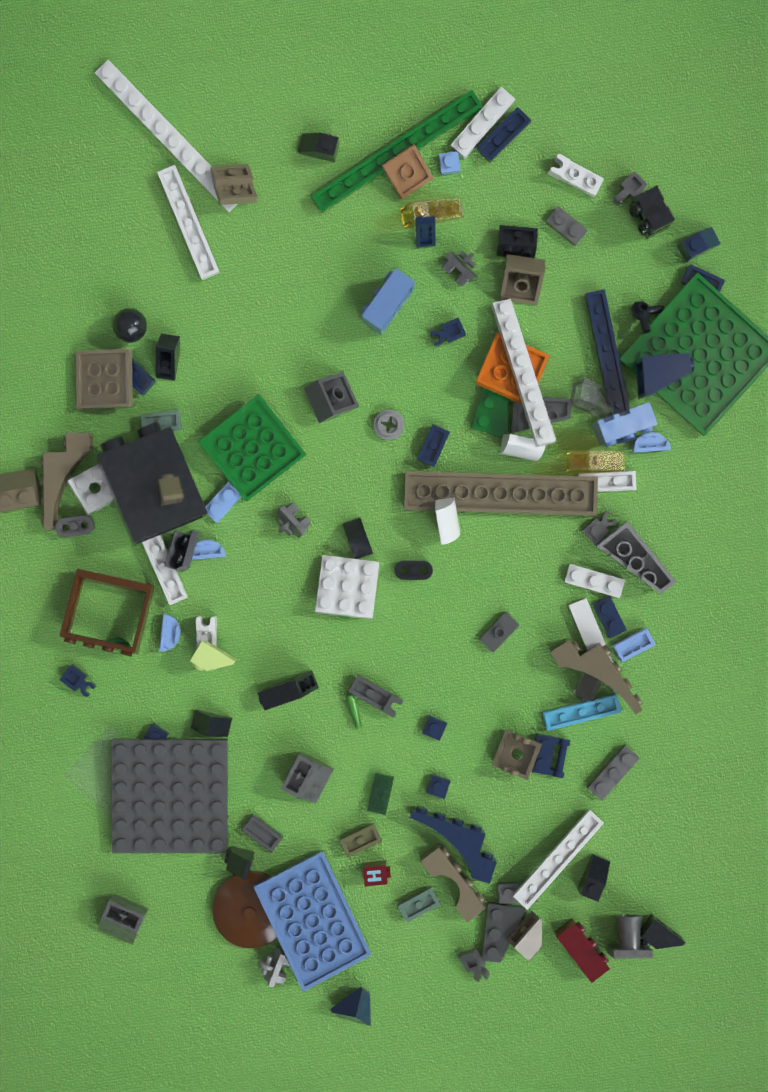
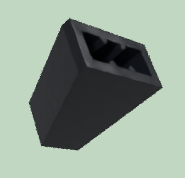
M310 670L267 687L257 694L259 702L265 711L300 699L318 689L319 686L313 671Z

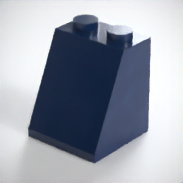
M690 353L643 356L636 361L638 400L644 399L690 374L691 370L694 369V360L690 358Z

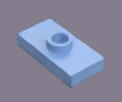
M645 627L613 644L612 647L622 663L656 644Z

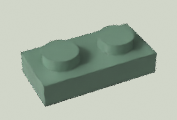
M179 410L141 414L142 427L158 422L161 430L171 427L173 431L182 430Z
M430 886L399 903L398 908L408 923L441 904L433 888Z

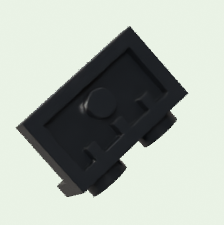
M499 225L497 255L507 257L508 254L535 258L538 228Z
M177 530L174 531L164 564L165 567L179 572L190 568L199 532L191 530L185 534Z

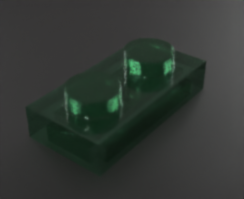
M375 772L367 811L386 815L394 776Z

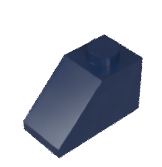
M710 227L683 240L678 245V248L687 263L721 243L713 228Z

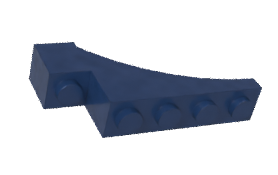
M421 806L411 808V819L436 830L458 850L471 870V878L490 884L497 861L490 852L483 851L480 853L486 835L482 826L474 823L467 825L459 818H453L452 820L446 818V815L440 812L433 814L427 812L428 809Z

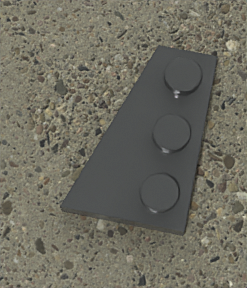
M542 397L550 423L571 418L572 399ZM513 401L511 434L530 429L523 405Z
M488 902L482 948V958L484 961L501 963L510 944L506 939L518 927L526 910L524 906Z

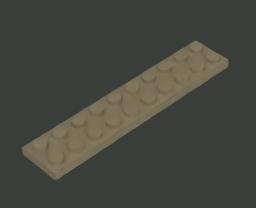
M405 471L404 510L435 511V500L454 497L456 510L462 512L597 516L598 477Z

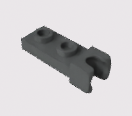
M360 675L356 676L348 691L391 717H395L396 712L391 709L390 705L392 703L399 705L403 703L402 698Z

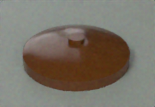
M253 870L250 871L247 880L232 875L218 889L213 901V919L220 934L230 943L242 948H259L273 942L277 938L253 887L271 877L270 875Z

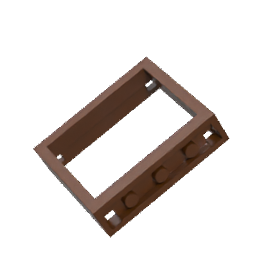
M77 569L59 636L65 638L64 642L71 644L79 641L83 642V646L94 648L97 645L107 652L113 653L115 649L121 651V655L132 657V654L138 655L155 588L153 585ZM84 580L146 594L132 647L70 633Z

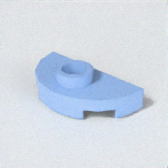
M656 432L642 434L636 439L632 447V453L671 450L669 441Z
M204 539L196 543L192 560L226 557L224 548L218 542Z
M165 613L162 619L159 652L168 651L175 647L181 636V627L178 621Z

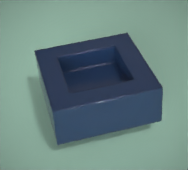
M429 715L422 733L440 741L447 722Z
M432 774L426 793L445 799L451 780Z

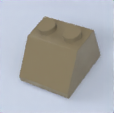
M507 254L500 300L511 299L513 302L538 305L545 273V260Z
M36 468L0 474V512H11L42 506Z

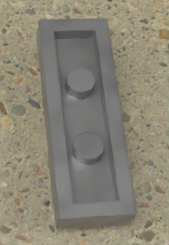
M624 744L590 782L587 788L603 801L640 758Z

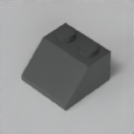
M344 372L318 379L304 388L319 423L331 420L359 407Z

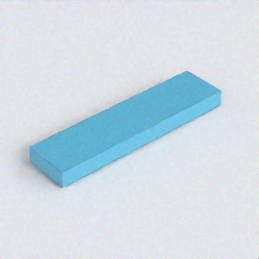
M616 693L542 711L547 731L621 713Z

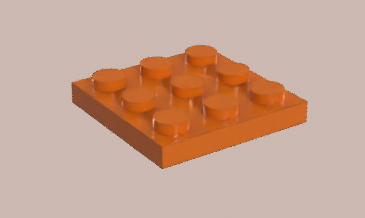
M497 332L475 384L522 404L501 335ZM526 345L537 382L539 383L550 355Z

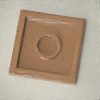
M412 144L381 165L400 199L405 198L433 179L415 144Z

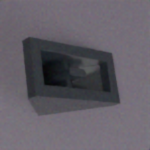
M361 517L344 523L343 527L354 558L359 559L373 554Z
M195 709L191 729L206 736L228 737L232 718Z

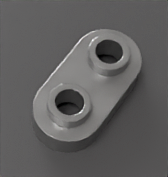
M85 515L62 518L55 525L56 533L61 537L87 535L95 528L94 520L90 516ZM85 521L88 523V527L86 529L83 528V523ZM66 524L69 525L68 531L64 530V525Z

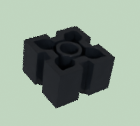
M657 185L637 195L629 205L630 215L633 219H638L640 223L638 230L646 239L666 230L675 221L669 207L664 203V197Z

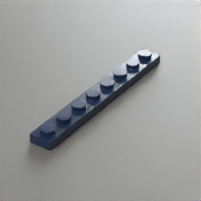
M605 289L586 293L585 298L611 417L612 415L629 410L630 407ZM636 435L627 440H624L623 437L616 439V444L635 441Z

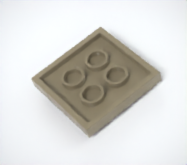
M132 349L76 351V409L133 407Z

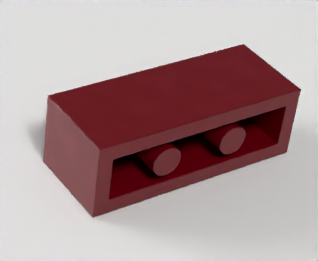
M571 918L554 933L590 982L593 983L610 970L607 964L609 960L603 952L599 953L596 950L597 944L592 937H586L584 934L586 930L579 921L576 923Z

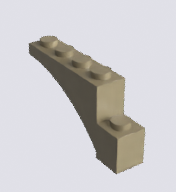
M66 433V437L63 439V446L66 452H43L40 464L41 468H43L41 487H44V495L41 496V505L44 507V514L41 516V523L44 529H55L59 505L67 481L89 453H94L92 433Z
M568 639L550 650L560 669L562 667L572 668L599 679L616 691L628 703L635 714L642 711L640 705L643 702L637 694L633 695L631 692V683L627 677L623 679L619 672L622 670L616 661H611L609 656L612 654L606 645L602 646L601 643H598L580 654L581 648L578 643Z

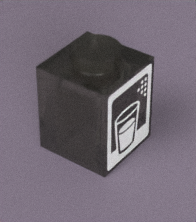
M582 672L573 689V692L577 694L576 698L583 702L587 700L592 702L602 681Z

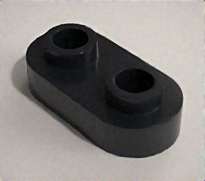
M400 561L395 566V574L402 580H426L433 573V567L427 561ZM403 566L408 568V572L405 574L400 571ZM423 566L427 568L425 574H421L419 571Z

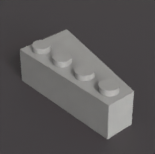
M626 520L596 544L598 548L660 594L676 583L675 579Z

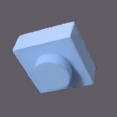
M458 151L439 154L441 175L460 173Z

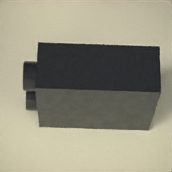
M158 422L138 429L137 433L140 439L125 444L122 436L102 443L100 446L103 453L97 455V463L133 546L201 519L208 513L172 428L168 427L161 430ZM173 474V477H179L183 493L182 501L180 503L161 505L158 479H162L161 476Z

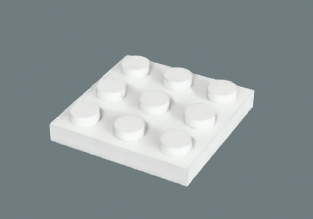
M323 555L315 613L373 619L380 562Z

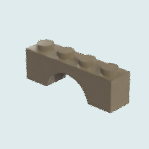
M436 844L420 856V862L432 877L444 875L456 882L459 887V893L455 900V907L465 921L469 922L485 910V899L479 891L477 893L472 888L474 884L469 877L464 878L461 874L462 869L456 861H451L449 858L451 854L447 848Z

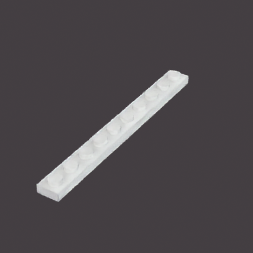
M107 60L95 72L96 76L218 201L211 175V165L135 86ZM226 204L222 206L228 212H230L237 204Z

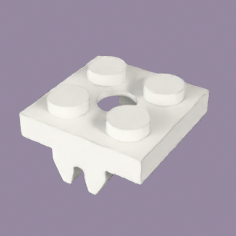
M99 465L67 481L87 515L94 511H99L102 507L108 506L114 501ZM91 483H98L101 489L98 493L90 492L89 485Z

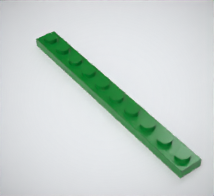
M473 90L469 91L313 194L311 198L321 213H324L385 173L381 167L383 163L412 144H415L417 150H420L482 109V104Z

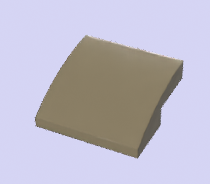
M248 164L211 166L213 185L219 205L257 203L258 196L252 184L253 175Z

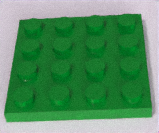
M259 394L198 441L246 502L307 455Z

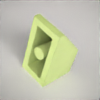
M203 640L190 661L194 663L193 667L196 669L209 671L233 665L237 659L210 642Z

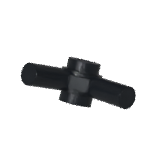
M639 301L633 304L631 312L634 318L640 320L642 331L646 334L651 331L647 319L649 315L661 313L665 308L664 305L649 306L646 302Z

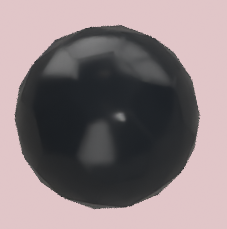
M122 309L115 315L112 321L115 335L124 342L133 343L141 340L147 331L146 318L137 309Z

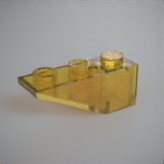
M460 198L415 201L408 203L400 209L404 228L415 227V217L435 216V223L464 217Z
M570 450L567 452V471H625V452Z

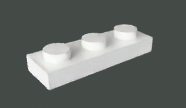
M569 564L564 582L620 598L625 580Z

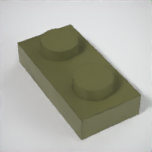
M372 823L340 838L339 841L348 858L382 842V838L375 824Z

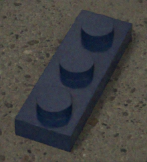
M517 107L476 150L491 163L531 123V119Z

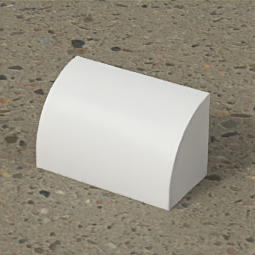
M504 434L499 453L538 461L546 445L536 447L534 440L531 438Z
M455 498L435 500L441 545L447 544L460 536Z

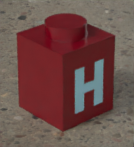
M386 860L363 863L364 885L388 884V878H391L390 866H386Z

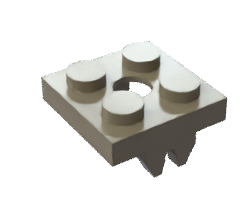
M505 729L492 765L500 768L503 772H509L510 775L528 780L542 743ZM516 748L521 749L523 752V757L520 760H516L512 756V752Z

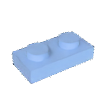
M230 482L205 507L208 512L207 515L216 523L242 497Z

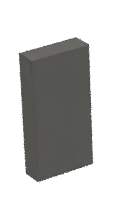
M255 814L251 815L241 829L271 853L283 838V835Z

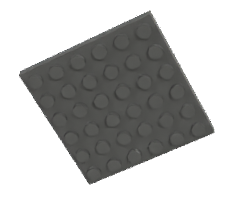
M113 738L112 853H227L228 739Z

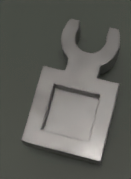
M609 511L603 513L601 521L595 518L582 530L583 534L594 545L609 533L606 527L614 525L617 521L616 519H613L611 522L606 520L607 515L610 514Z
M476 948L459 954L458 959L467 972L473 971L474 979L477 982H480L481 975L486 980L488 979L490 972L484 967L485 961Z

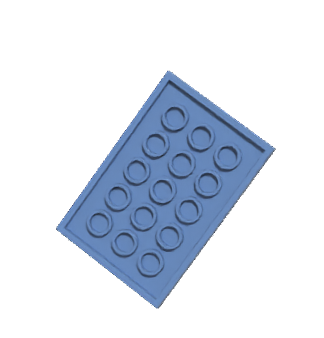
M322 850L253 886L303 992L372 955Z

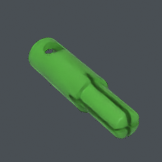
M353 694L347 695L346 698L351 717H353L355 728L359 729L362 725L355 696Z

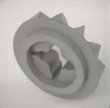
M395 410L380 412L374 420L375 432L384 440L398 438L404 430L403 417ZM390 417H392V424L397 426V428H390V431L386 433V426L381 424V422L387 423Z

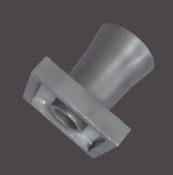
M630 914L615 915L619 945H607L608 954L613 958H653V950L646 945H640L642 916Z

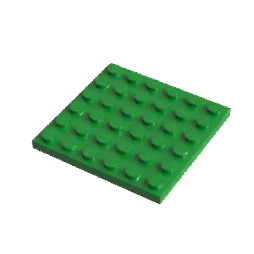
M697 272L649 325L651 331L646 334L642 333L619 358L620 362L636 375V361L643 356L690 353V358L694 360V369L691 370V373L655 393L702 436H706L768 367V335Z

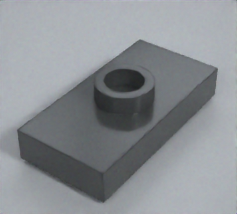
M505 612L479 640L494 653L520 625Z

